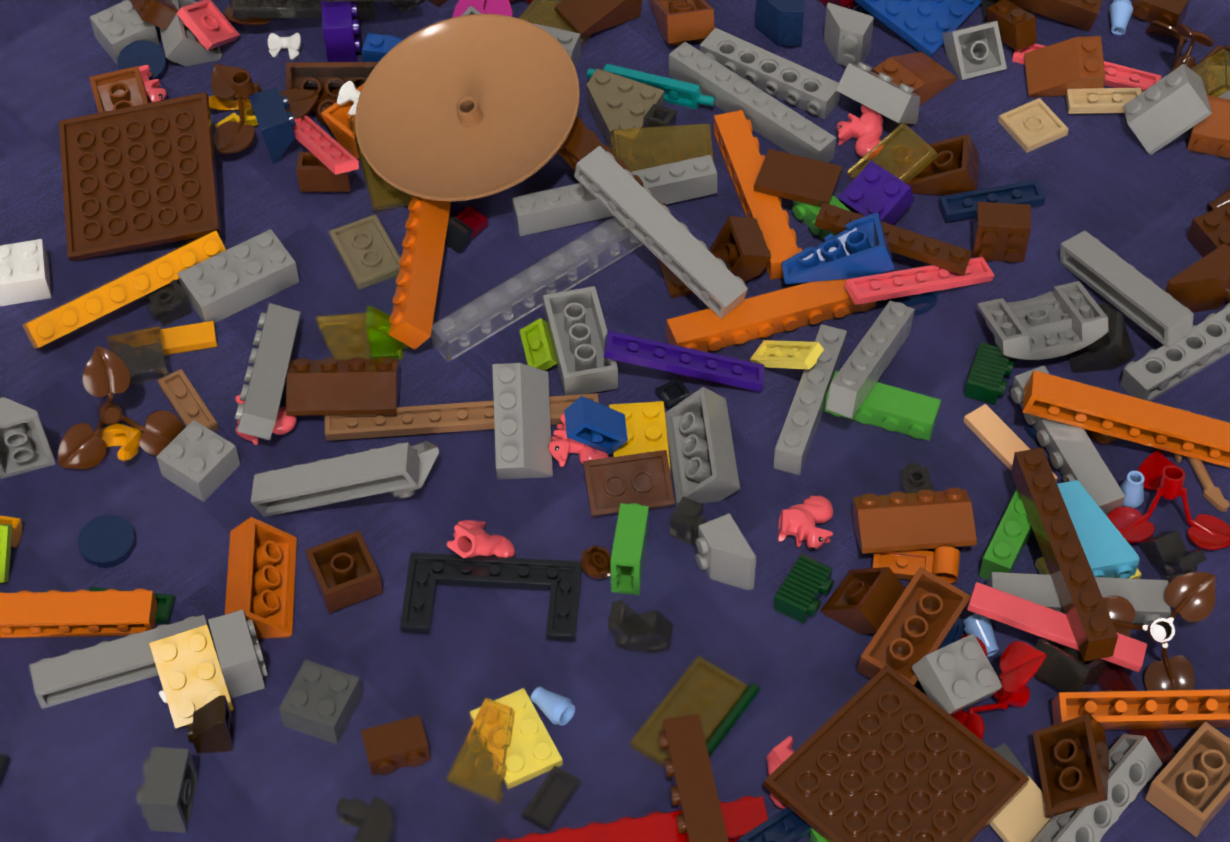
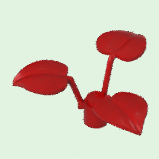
M1159 449L1150 454L1138 469L1144 475V488L1157 490L1146 514L1142 516L1138 510L1123 506L1115 508L1107 515L1127 542H1143L1149 539L1155 531L1154 525L1148 519L1151 517L1161 496L1167 500H1174L1181 496L1186 521L1191 526L1187 532L1191 542L1207 550H1218L1230 546V526L1227 523L1208 514H1199L1195 517V520L1191 518L1187 499L1188 489L1183 487L1185 471L1168 460Z
M963 635L959 638V640L969 635ZM976 637L977 641L979 642L982 650L984 651L987 657V649L985 644L980 638ZM1022 641L1012 642L1006 647L1000 658L1002 673L999 677L1002 679L1000 682L1003 688L994 693L999 703L971 707L968 713L961 710L953 714L952 717L982 740L985 726L982 717L976 713L999 708L1006 710L1008 705L1017 708L1024 707L1030 698V690L1026 684L1037 672L1047 654L1037 650L1028 643Z

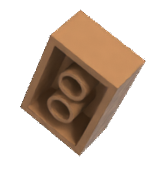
M1206 721L1152 781L1145 798L1196 838L1230 799V739Z

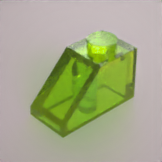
M367 306L366 330L371 359L379 357L404 359V348L409 346L389 335L390 315L373 306Z

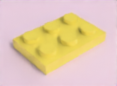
M524 688L470 711V718L507 789H511L563 765L561 755Z

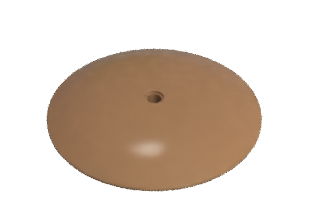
M473 14L446 19L429 25L402 40L372 70L364 83L356 107L355 129L358 144L363 156L375 173L385 182L402 192L435 201H466L483 198L509 189L526 180L541 169L558 152L566 141L577 116L580 98L579 79L575 66L565 48L552 35L535 24L519 18L498 14Z

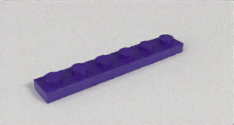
M607 331L605 336L603 358L761 392L764 386L763 364L613 331Z

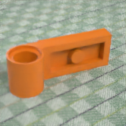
M942 546L936 548L934 552L924 550L874 553L872 568L889 567L897 578L912 580L918 569L922 567L952 584L958 581L960 551L953 547Z

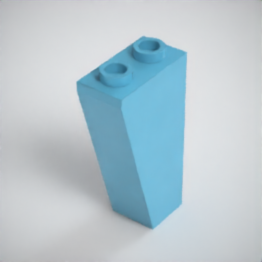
M1078 480L1058 483L1057 485L1094 577L1129 578L1135 575L1140 560L1138 554Z

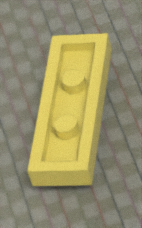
M764 340L750 358V361L763 364L767 368L810 370L817 363L824 349L819 342Z

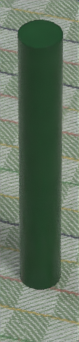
M750 683L707 740L706 746L709 757L759 693L760 688L756 684Z

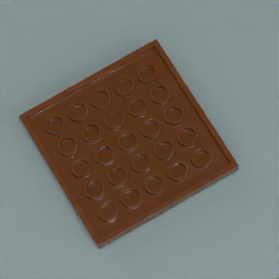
M206 92L59 121L67 257L70 261L198 238L213 231H217L218 234L221 233L209 96Z
M887 664L764 780V787L828 842H972L1028 785L1029 778Z

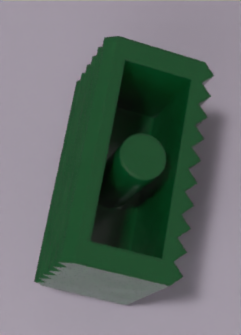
M980 342L967 379L964 396L976 399V401L980 400L987 404L996 405L998 396L1004 397L1008 381H1005L1004 378L1005 375L1011 377L1015 361L1010 360L1011 357L1004 355L999 347Z
M800 554L794 567H792L775 594L774 610L789 616L791 619L800 621L801 624H805L809 616L815 617L821 605L819 599L822 594L827 596L833 587L834 580L831 579L833 568Z

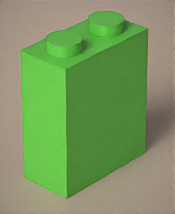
M620 503L611 555V592L640 595L649 539V506H642L637 503Z

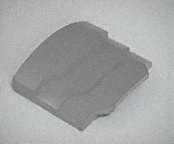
M1080 281L1054 286V291L1027 300L1006 303L1003 298L977 303L978 310L995 336V343L1004 355L1012 358L1041 360L1067 355L1092 344L1108 332L1107 315Z

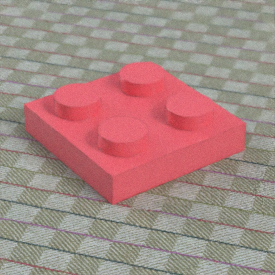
M203 0L181 7L176 13L183 24L191 30L199 43L207 50L233 42L240 35L211 0Z

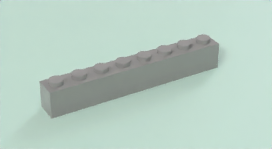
M687 42L682 43L669 54L670 77L675 80L700 85L701 93L716 97L715 106L726 113L743 110L746 119L751 121L752 130L789 154L826 163L834 159L835 136Z
M598 146L576 164L574 177L720 319L724 318L744 301L748 290L744 281L740 277L734 276L727 269L726 264L720 258H716L703 241L697 240L684 223L678 222L665 205L660 204L653 198L650 190L642 187L629 170L623 169L610 152Z
M711 155L632 171L633 175L640 177L644 187L650 190L653 198L660 201V204L665 203L666 205L717 193V171ZM581 183L512 198L514 219L520 236L614 216Z

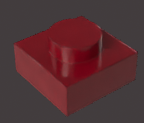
M468 206L456 216V218L473 229L470 240L488 226V218L471 206Z

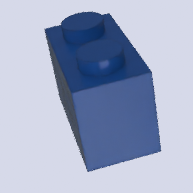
M583 396L579 397L564 410L566 434L570 439L610 455L628 441L625 414Z

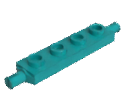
M606 64L603 69L604 71L664 90V102L693 109H697L699 104L711 107L715 105L716 97L702 94L700 85L610 64ZM588 68L587 78H591L596 69Z

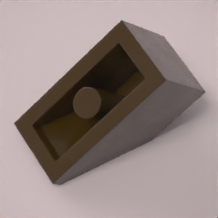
M225 695L216 697L193 712V724L188 725L189 743H194L197 754L233 751L234 722Z

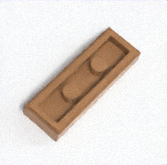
M182 369L157 380L160 389L185 427L195 420L213 432L219 429L218 423Z

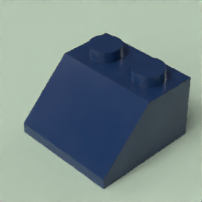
M756 0L755 28L777 46L802 47L805 0Z
M277 86L249 96L272 163L279 161L295 139L292 127L297 126L292 112H286V110L290 109L286 95L280 96Z

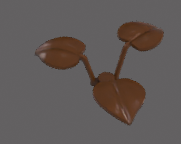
M1154 20L1145 31V33L1165 35L1179 41L1176 58L1170 73L1182 64L1197 73L1198 69L1217 52L1230 59V46L1225 45L1223 47L1218 45L1199 63L1195 64L1196 59L1190 55L1195 43L1198 42L1212 47L1214 41L1203 32L1193 30L1182 23H1177L1175 28L1165 23ZM1187 38H1190L1191 43L1186 53H1183L1181 56L1183 44L1188 42Z
M215 63L211 76L212 92L215 97L221 100H230L235 96L237 97L240 121L239 123L228 121L219 125L214 132L213 142L218 152L233 154L246 149L255 138L254 127L244 124L242 100H249V96L253 95L255 91L261 92L263 90L259 87L258 83H253L247 70ZM294 88L280 92V96L286 95L290 109L286 110V112H292L294 119L307 115L319 98L317 92L307 89Z
M96 347L84 368L82 382L86 391L95 397L108 395V397L100 402L97 407V414L100 419L97 421L98 425L95 431H93L89 424L84 422L75 424L66 431L59 445L58 463L62 468L89 469L98 465L106 453L105 441L98 436L104 423L113 425L123 420L138 430L143 431L139 438L141 448L147 453L156 456L184 430V427L175 414L166 410H158L151 413L146 418L145 426L123 415L121 408L113 401V393H123L128 389L130 372L126 364L115 353L103 347Z
M1192 572L1173 579L1165 589L1164 600L1175 609L1171 612L1168 619L1159 618L1152 621L1149 625L1132 623L1135 619V609L1124 597L1116 595L1103 597L1117 633L1130 637V629L1143 630L1148 632V636L1153 642L1161 643L1163 661L1152 662L1144 674V683L1148 691L1193 690L1195 674L1191 663L1181 655L1168 659L1167 642L1175 634L1173 621L1178 613L1184 620L1189 622L1202 621L1211 614L1216 601V577L1214 574Z

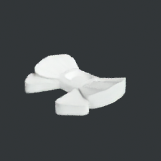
M270 33L268 47L269 53L273 58L278 56L281 49H288L291 61L300 56L298 51L301 48L302 40L299 33H295L290 37H279L275 33Z
M348 81L342 85L339 91L337 104L341 106L350 100L354 102L348 112L352 117L356 115V107L361 92L356 89L352 81Z

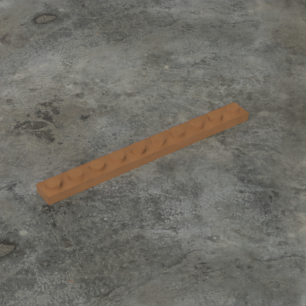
M598 393L549 397L550 424H563L560 420L561 414H565L564 410L581 396L599 403ZM494 401L397 407L396 414L325 415L326 441L495 429Z

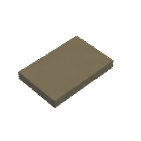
M376 214L328 231L335 249L358 290L398 276L400 256Z

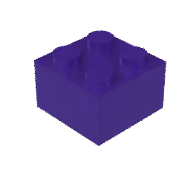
M321 0L323 34L328 62H357V52H361L360 37H356V35H360L359 20L354 19V17H358L356 2L352 3L351 0Z
M873 161L866 165L838 197L839 201L851 212L863 216L878 212L881 221L894 225L914 202L911 187Z

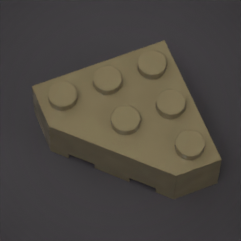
M597 68L587 83V106L590 112L593 113L602 136L604 135L607 145L611 148L613 154L632 161L635 159L664 112V90Z

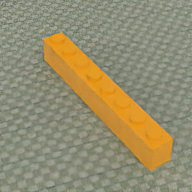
M213 231L22 324L33 347L40 348L179 279V272L226 249L217 231Z

